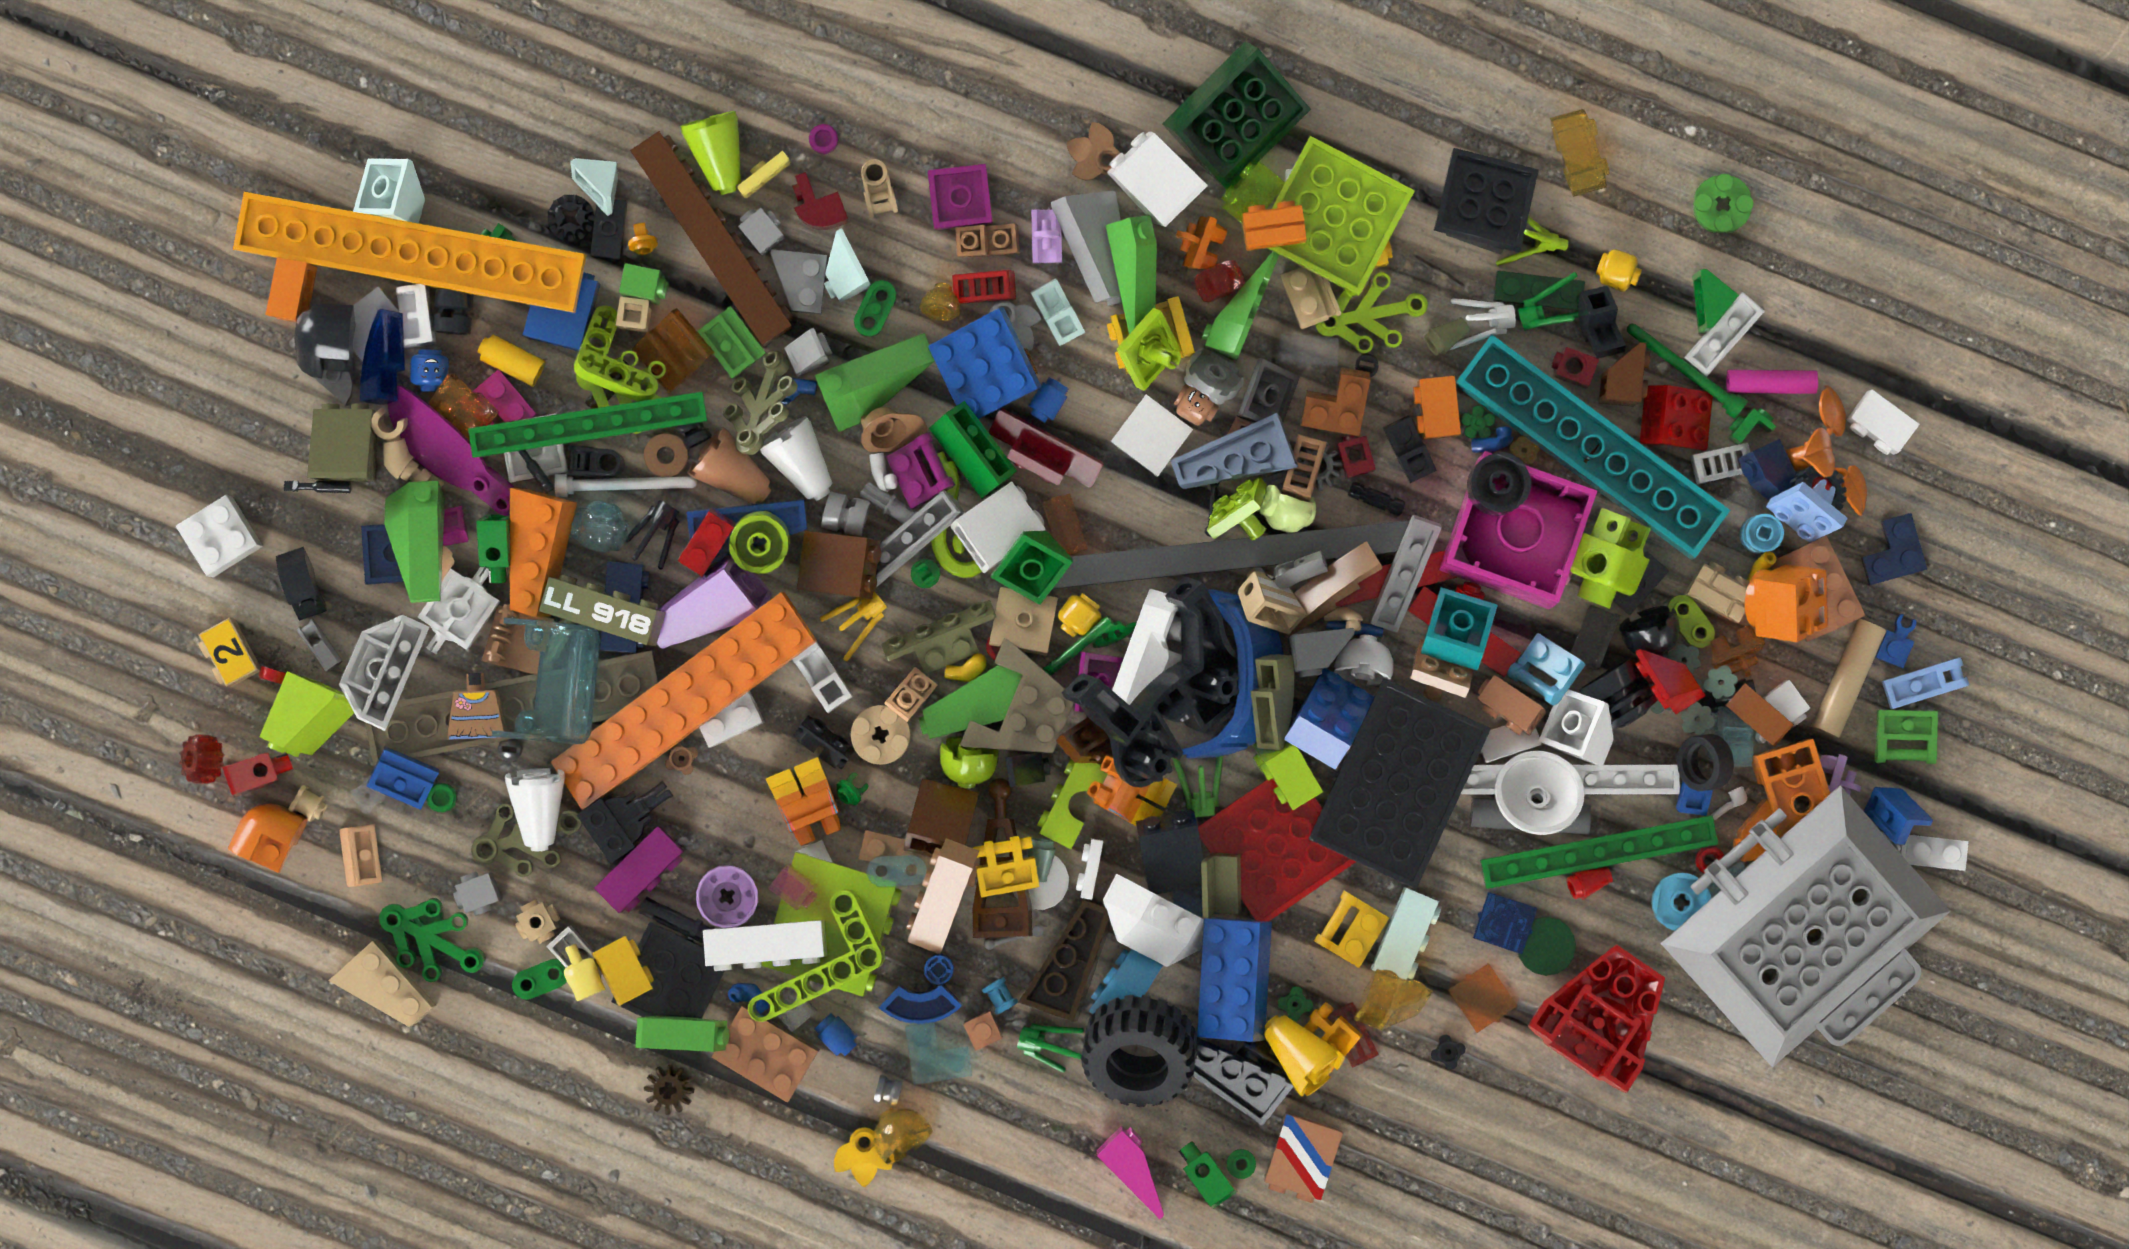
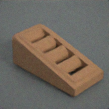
M1298 434L1293 451L1296 462L1298 459L1313 462L1314 467L1297 462V468L1288 469L1282 494L1301 501H1311L1327 442ZM1305 447L1316 450L1318 453L1316 456L1302 452L1300 449ZM1294 470L1311 474V477L1309 479L1295 475ZM1291 482L1308 487L1307 489L1298 486L1291 485Z

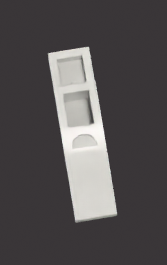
M1882 832L1910 865L1966 871L1969 841L1909 835L1905 845H1897Z

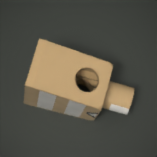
M1254 567L1249 570L1247 580L1238 590L1247 621L1290 634L1305 617V610L1290 587L1284 589L1277 587L1275 577L1265 574L1261 567Z

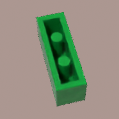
M965 401L946 412L929 427V430L981 499L1001 486L1017 472L1016 468L1007 459V456Z

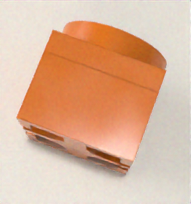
M1784 564L1774 570L1761 569L1757 571L1751 578L1745 595V614L1749 624L1756 628V636L1799 642L1805 639L1807 635L1814 634V631H1820L1828 627L1826 570Z

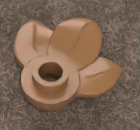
M1092 122L1089 129V138H1075L1067 142L1069 154L1078 162L1072 172V175L1081 180H1093L1100 174L1108 175L1107 172L1112 167L1104 165L1101 161L1102 158L1108 155L1114 159L1120 152L1117 148L1113 147V134L1105 126Z

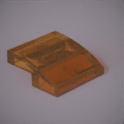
M678 308L672 310L632 348V351L637 354L646 367L653 361H660L665 365L666 372L664 376L657 380L668 393L674 391L715 353ZM654 364L651 367L652 374L660 375L662 367L659 364Z
M456 374L446 375L428 405L454 425L469 441L468 428L490 425L499 412L481 392H472Z

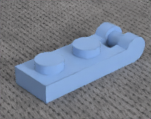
M1961 657L1883 680L1882 684L1890 709L1969 686L1968 678L1964 677L1961 666H1964ZM1950 670L1953 681L1946 683L1943 672Z

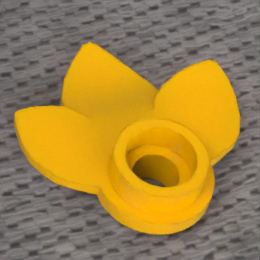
M866 1127L855 1130L851 1134L849 1142L840 1146L834 1157L835 1172H844L851 1169L854 1178L863 1187H866L874 1179L877 1168L891 1170L893 1165V1157L889 1148L879 1143L877 1134L872 1129ZM861 1137L869 1138L870 1143L867 1147H861L858 1144Z

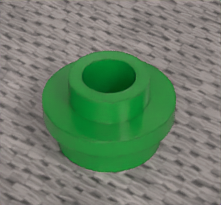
M1245 1149L1233 1151L1227 1158L1229 1173L1238 1179L1250 1177L1256 1169L1254 1155ZM1239 1159L1247 1161V1166L1243 1170L1236 1167V1162Z

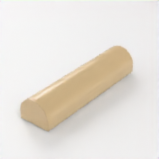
M1857 620L1811 727L1835 738H1840L1887 630L1866 620Z

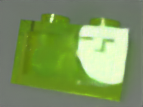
M1257 161L1255 164L1249 162L1239 175L1243 178L1236 188L1231 185L1221 197L1224 201L1221 207L1242 224V213L1248 212L1247 207L1265 205V209H1267L1285 184L1280 177L1260 161Z

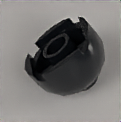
M1658 606L1637 612L1641 618L1631 622L1628 617L1619 625V631L1626 647L1635 655V651L1642 649L1666 657L1668 651L1679 640V619L1676 610L1673 608L1670 612L1668 606Z

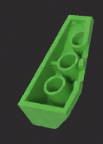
M1151 215L1130 217L1106 225L1129 334L1156 306L1157 243Z

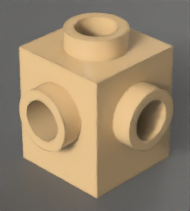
M535 899L520 907L523 913L516 916L519 922L515 925L523 939L528 938L529 942L538 940L539 944L555 936L553 930L560 927L557 922L560 920V917L553 904L548 905L547 901L538 904ZM533 917L540 918V927H533L531 923Z

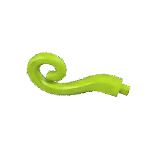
M943 451L938 453L939 459L948 477H952L955 486L947 492L957 501L960 490L958 470L953 460L947 461ZM947 528L931 541L932 550L937 561L948 573L961 578H972L982 572L975 560L964 563L952 556L946 540ZM955 534L952 539L953 549L957 554H962L965 546Z

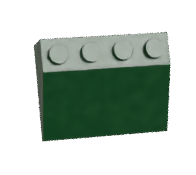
M1245 41L1162 125L1229 192L1311 108L1259 48Z

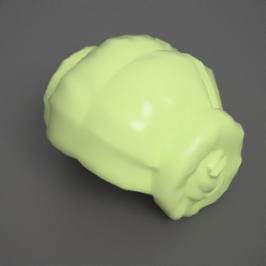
M1268 485L1262 506L1258 511L1261 515L1265 516L1268 524L1273 529L1286 533H1295L1313 523L1316 516V502L1314 497H1311L1310 502H1306L1281 494L1276 485Z

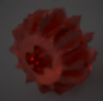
M1236 260L1218 263L1201 271L1194 278L1199 296H1201L1203 302L1207 303L1222 299L1238 291L1245 284L1243 271L1238 266Z
M196 734L195 736H189L188 740L182 744L183 751L179 752L181 755L179 765H182L181 774L186 776L187 782H193L194 784L214 783L217 777H221V767L225 766L223 763L225 754L222 753V743L218 742L217 737L211 735Z

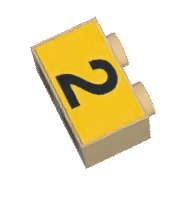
M228 618L198 634L201 642L198 643L203 655L206 658L210 657L214 663L215 668L212 671L220 684L224 683L226 687H232L259 672L261 666L235 618Z

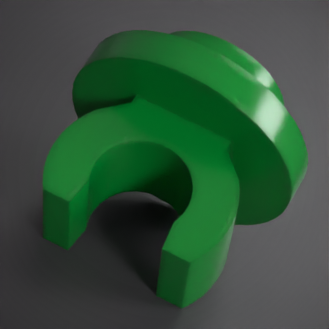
M921 559L911 568V579L920 588H931L940 578L939 567L932 560Z
M856 772L850 774L846 780H840L836 784L837 796L845 804L857 805L861 801V795L869 787L867 783L861 788L853 785V780L858 775Z

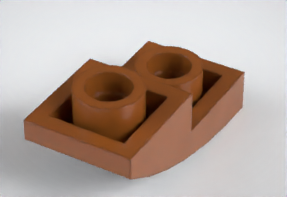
M1746 683L1726 704L1730 710L1774 747L1794 725Z

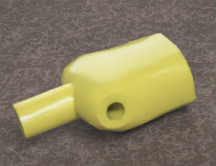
M576 944L566 947L571 965L565 968L564 975L573 990L576 1001L578 1002L605 990L595 960L592 958L582 959Z

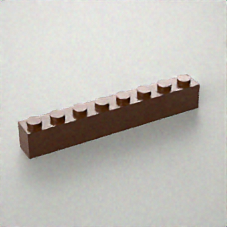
M660 131L656 132L631 149V153L762 346L766 347L793 329L789 322L794 319L784 304L780 307L773 299L777 295L776 291L768 280L762 283L756 274L761 269L752 256L745 258L740 250L744 244L735 231L731 234L728 233L724 227V224L728 221L719 207L714 210L707 202L711 196L704 185L700 183L696 186L690 177L695 172L686 159L680 162L674 152L678 150V147L668 134L663 137Z

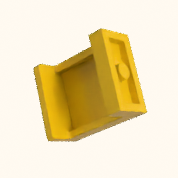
M1179 296L1156 304L1155 309L1162 311L1181 349L1179 352L1181 359L1192 356L1195 351ZM1125 313L1111 315V323L1106 324L1111 341L1117 340L1118 347L1129 335ZM1118 351L1115 352L1119 369L1125 368L1126 375L1129 374Z

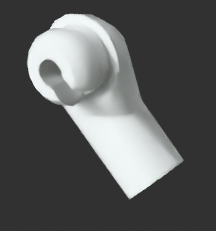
M884 453L869 455L872 475L878 488L885 492H888L889 489H895L898 485L897 477L895 474L887 475Z

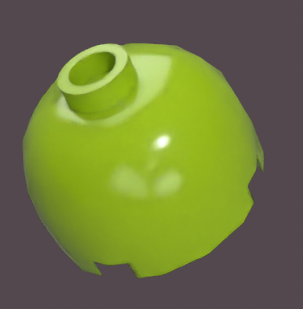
M963 736L946 739V745L943 742L940 745V764L948 778L957 782L958 786L962 788H974L976 784L990 779L997 768L999 749L961 746Z

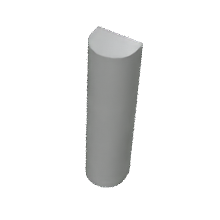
M942 490L880 543L881 558L877 563L876 569L877 586L964 514L962 507L950 493Z

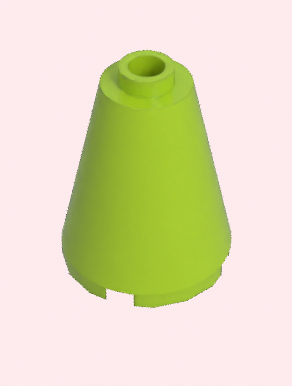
M736 111L713 115L706 119H699L681 125V133L712 190H719L720 195L737 191L736 185L741 184L738 116Z

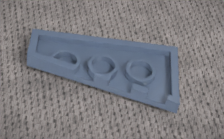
M1277 413L1170 460L1178 484L1182 489L1298 467L1281 417Z

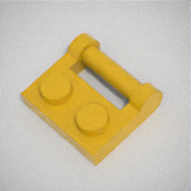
M1343 891L1339 897L1342 900L1321 935L1318 933L1314 941L1360 968L1389 917L1350 893ZM1351 906H1354L1359 910L1337 945L1331 939Z

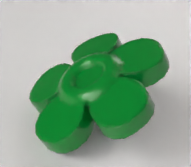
M1475 406L1472 409V415L1465 413L1461 417V423L1468 426L1464 434L1470 439L1477 435V431L1480 438H1488L1491 434L1490 429L1486 426H1492L1495 423V418L1492 414H1486L1483 417L1485 410L1482 406Z

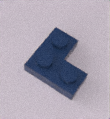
M1912 513L1881 521L1889 550L1861 557L1869 586L1927 570Z

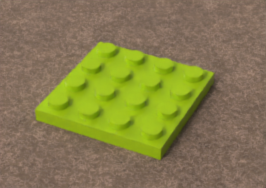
M1310 136L1272 209L1277 208V203L1284 201H1294L1295 206L1302 205L1307 240L1305 243L1268 249L1360 296L1415 190Z

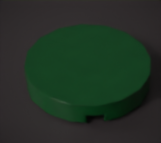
M1547 916L1533 919L1530 929L1527 928V923L1524 931L1529 932L1524 935L1527 937L1521 939L1517 951L1523 965L1533 973L1544 976L1558 974L1566 969L1574 959L1576 950L1575 938L1570 928L1559 919Z

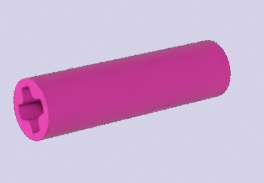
M1727 370L1726 390L1727 393L1816 394L1818 390L1817 370Z

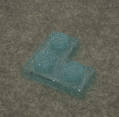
M935 1022L905 1025L914 1085L973 1075L968 1046L939 1050Z

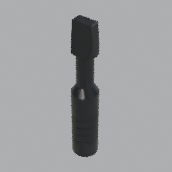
M526 450L518 451L526 462L527 469L545 495L554 490V485L545 475L537 461L533 460Z
M284 481V491L314 490L317 493H351V482L316 481L314 483H299V481Z

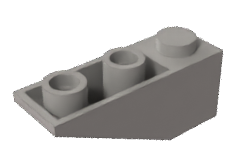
M814 328L809 329L785 347L798 377L830 363L827 357L832 354L829 344L823 333L817 334Z

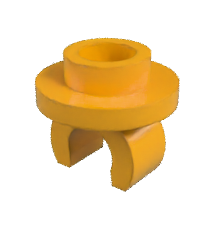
M645 222L633 224L635 237L629 240V249L638 255L651 253L658 246L657 238L648 235Z

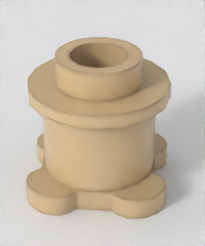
M302 785L288 810L295 813L298 811L308 817L307 820L309 822H312L315 818L319 820L328 806L324 803L326 797L323 795L319 797L309 791L310 787Z

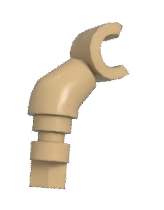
M382 407L376 411L371 419V426L378 437L386 439L383 442L384 465L388 472L396 479L402 478L406 482L409 480L412 482L439 481L442 489L445 483L425 468L421 471L418 468L419 464L413 461L414 457L409 453L405 438H400V434L408 425V418L400 419L397 421L396 429H390L384 423L385 409Z

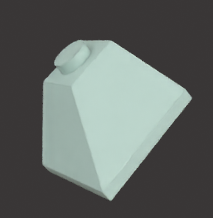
M368 159L353 212L419 224L425 197L413 161L409 159Z
M842 228L837 230L825 273L829 281L824 283L831 299L837 296L840 303L870 287V282Z

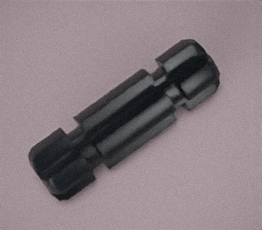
M1358 482L1351 484L1348 492L1349 497L1356 500L1362 499L1364 503L1384 511L1388 509L1389 513L1397 516L1402 514L1405 501L1396 497L1392 499L1390 498L1391 495L1370 487L1368 489L1364 488L1365 485Z

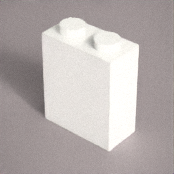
M1012 481L964 513L950 525L983 573H986L1001 562L1023 531L1046 530L1043 526L1044 520L1038 511L1031 509L1026 502L1027 496L1021 487L1015 486Z

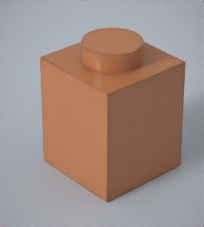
M991 1009L963 1023L975 1051L1003 1038Z

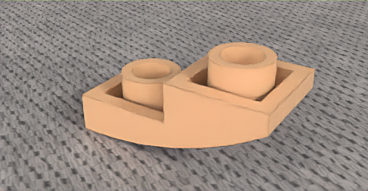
M914 667L884 704L908 722L938 684Z

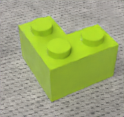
M1285 741L1282 750L1258 749L1257 742L1252 745L1257 753L1253 756V759L1269 781L1273 778L1278 787L1274 788L1273 791L1281 804L1287 802L1291 809L1294 810L1323 793L1298 747Z

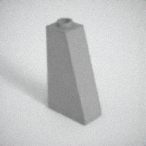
M1107 191L1071 195L1052 201V210L1094 302H1107V306L1122 304L1106 225L1121 221L1116 192Z

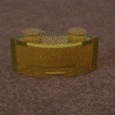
M1584 109L1551 117L1550 121L1557 152L1561 151L1565 164L1563 172L1572 196L1607 188L1605 176L1609 175L1610 172L1606 158L1600 157L1594 136L1598 135V130L1594 118L1589 119Z

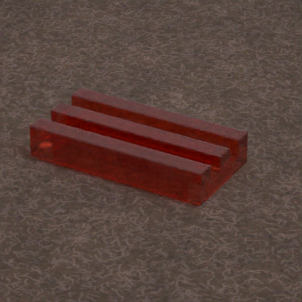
M1352 1001L1334 1010L1328 1016V1019L1334 1024L1336 1021L1335 1017L1340 1015L1349 1022L1345 1012L1351 1011L1370 1050V1053L1365 1055L1359 1041L1354 1045L1360 1057L1354 1059L1351 1050L1346 1055L1353 1068L1379 1054Z

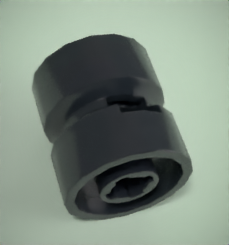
M450 289L435 290L434 306L438 309V313L433 315L432 331L443 334L470 335L472 318L468 316V312L473 310L474 294Z

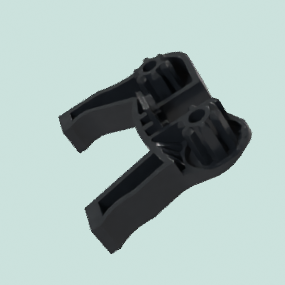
M1184 577L1165 595L1169 603L1177 606L1181 615V662L1171 666L1151 681L1130 705L1100 679L1081 673L1061 692L1066 700L1077 703L1084 710L1087 717L1106 732L1111 742L1115 769L1119 777L1133 787H1145L1153 782L1163 781V776L1173 771L1170 759L1180 760L1183 754L1181 747L1163 718L1176 723L1184 722L1187 727L1204 733L1236 706L1237 695L1240 691L1238 688L1237 652L1231 647L1227 639L1223 616L1204 583L1188 577Z

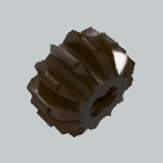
M668 1064L667 1074H665L661 1066L657 1067L656 1073L659 1078L649 1074L647 1079L654 1085L644 1086V1091L653 1092L654 1094L646 1099L647 1103H651L656 1099L658 1103L655 1105L654 1110L658 1112L662 1105H665L666 1115L671 1114L672 1105H674L678 1113L682 1112L683 1107L680 1101L687 1105L692 1102L684 1093L691 1094L695 1092V1088L685 1087V1084L693 1080L692 1076L682 1079L681 1075L685 1071L683 1067L679 1068L676 1074H673V1064ZM668 1082H672V1087L676 1086L677 1091L671 1097L666 1096L667 1092H662V1087H665Z

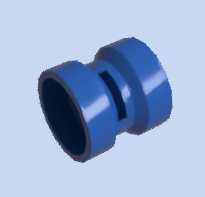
M943 954L931 956L924 966V974L927 980L936 985L948 982L954 972L952 960Z

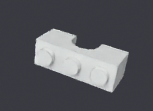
M815 642L792 659L827 713H830L854 697L818 642Z

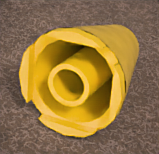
M1275 1015L1265 1024L1266 1031L1264 1036L1301 1097L1304 1094L1306 1096L1311 1095L1331 1078L1329 1073L1333 1066L1336 1070L1341 1067L1345 1056L1338 1049L1286 1015L1281 1017Z

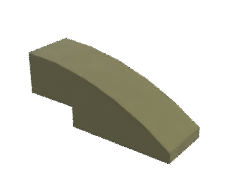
M1269 654L1255 659L1259 688L1251 690L1256 741L1258 749L1282 750L1286 741L1284 738L1289 730L1293 708V655Z

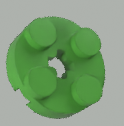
M1721 174L1708 178L1697 188L1694 194L1693 211L1698 223L1707 231L1731 233L1747 222L1754 203L1750 190L1744 182L1729 174ZM1717 197L1721 199L1726 197L1730 201L1728 203L1730 207L1728 211L1725 209L1718 211L1716 209L1718 205Z

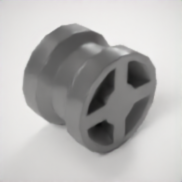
M880 1075L873 1103H887L890 1108L896 1109L904 1080L897 1079L892 1081L887 1076Z

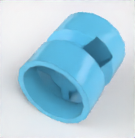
M1760 514L1750 517L1743 523L1740 528L1739 537L1741 544L1746 550L1751 553L1761 554L1772 551L1781 544L1784 537V529L1782 523L1775 516Z

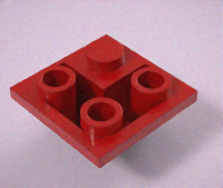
M1642 649L1635 651L1640 660L1635 663L1650 686L1655 684L1650 688L1665 710L1670 707L1676 715L1706 696L1686 664Z

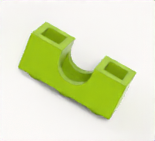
M1070 759L1064 771L1069 776L1064 786L1059 783L1050 798L1055 803L1050 812L1044 810L1037 826L1042 828L1039 834L1072 849L1084 822L1071 815L1068 807L1069 800L1077 792L1088 791L1091 783L1094 781L1103 784L1108 773L1102 771L1101 765L1098 763H1075Z

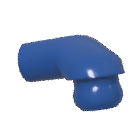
M793 377L792 379L798 385L797 390L793 395L783 399L781 403L788 405L800 394L815 396L818 385L817 381Z
M1498 427L1496 429L1497 437L1473 438L1471 442L1472 452H1496L1510 445L1514 438L1511 435L1512 429L1510 427Z
M736 983L728 991V998L734 1003L739 1001L750 1002L752 998L761 994L762 991L755 984ZM759 1000L756 1004L759 1014L770 1007L769 1003L765 1000Z

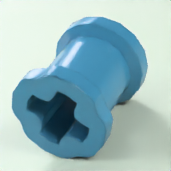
M1004 976L981 989L984 994H988L995 1006L994 1012L996 1015L1018 1003V999L1012 997L1005 985L1006 979Z

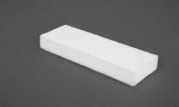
M1742 292L1716 325L1702 336L1683 359L1707 377L1765 311Z

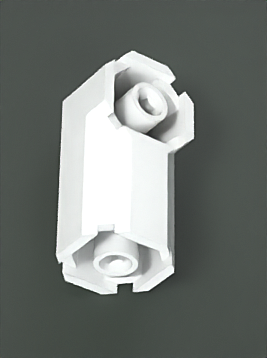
M1149 589L1112 690L1129 705L1157 676L1182 661L1180 611L1176 605L1168 602L1165 597L1167 593L1154 589Z

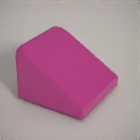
M463 507L444 509L443 546L468 542Z

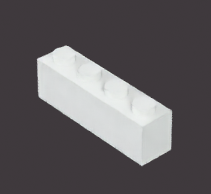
M825 920L703 930L705 966L714 965V971L732 970L731 964L743 963V969L760 968L761 962L773 961V966L791 965L790 959H802V964L820 963V957L827 956Z

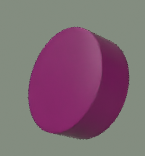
M817 125L809 134L810 146L818 154H829L838 145V134L830 125Z

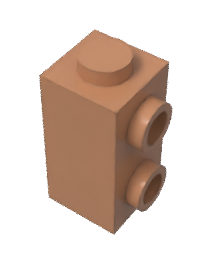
M1496 675L1491 680L1486 679L1479 688L1478 694L1480 696L1478 700L1483 704L1481 710L1494 719L1499 715L1508 721L1505 726L1518 735L1523 731L1530 736L1546 713V710L1541 705Z

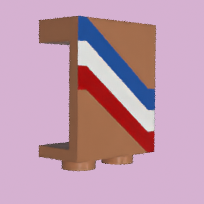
M1285 1112L1282 1120L1283 1126L1268 1172L1264 1175L1263 1180L1269 1183L1268 1189L1285 1194L1287 1189L1296 1192V1198L1313 1203L1314 1199H1322L1343 1132L1339 1129Z

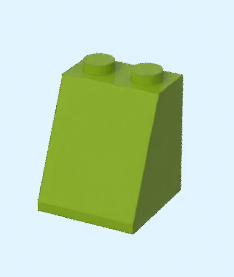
M287 671L259 737L269 741L268 747L278 752L288 753L295 757H299L300 753L313 755L354 714V711L343 692L317 680Z

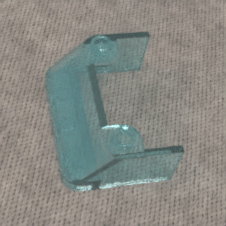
M504 618V624L525 626L524 641L526 646L532 651H540L534 710H523L518 714L515 722V731L492 730V736L568 744L585 743L590 736L600 646L598 631L582 625Z

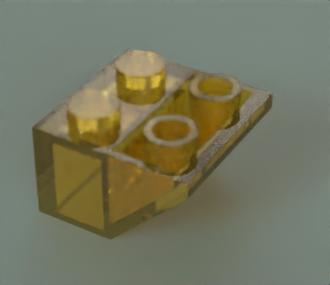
M1377 969L1364 989L1354 1020L1379 1030L1386 1029L1417 1016L1430 998L1433 990L1426 988L1421 982L1402 979L1393 971Z

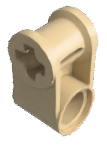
M877 159L867 161L861 169V176L869 218H874L875 214L887 211L898 212L893 186H891L886 165ZM872 166H878L883 170V176L878 181H871L867 178V170Z

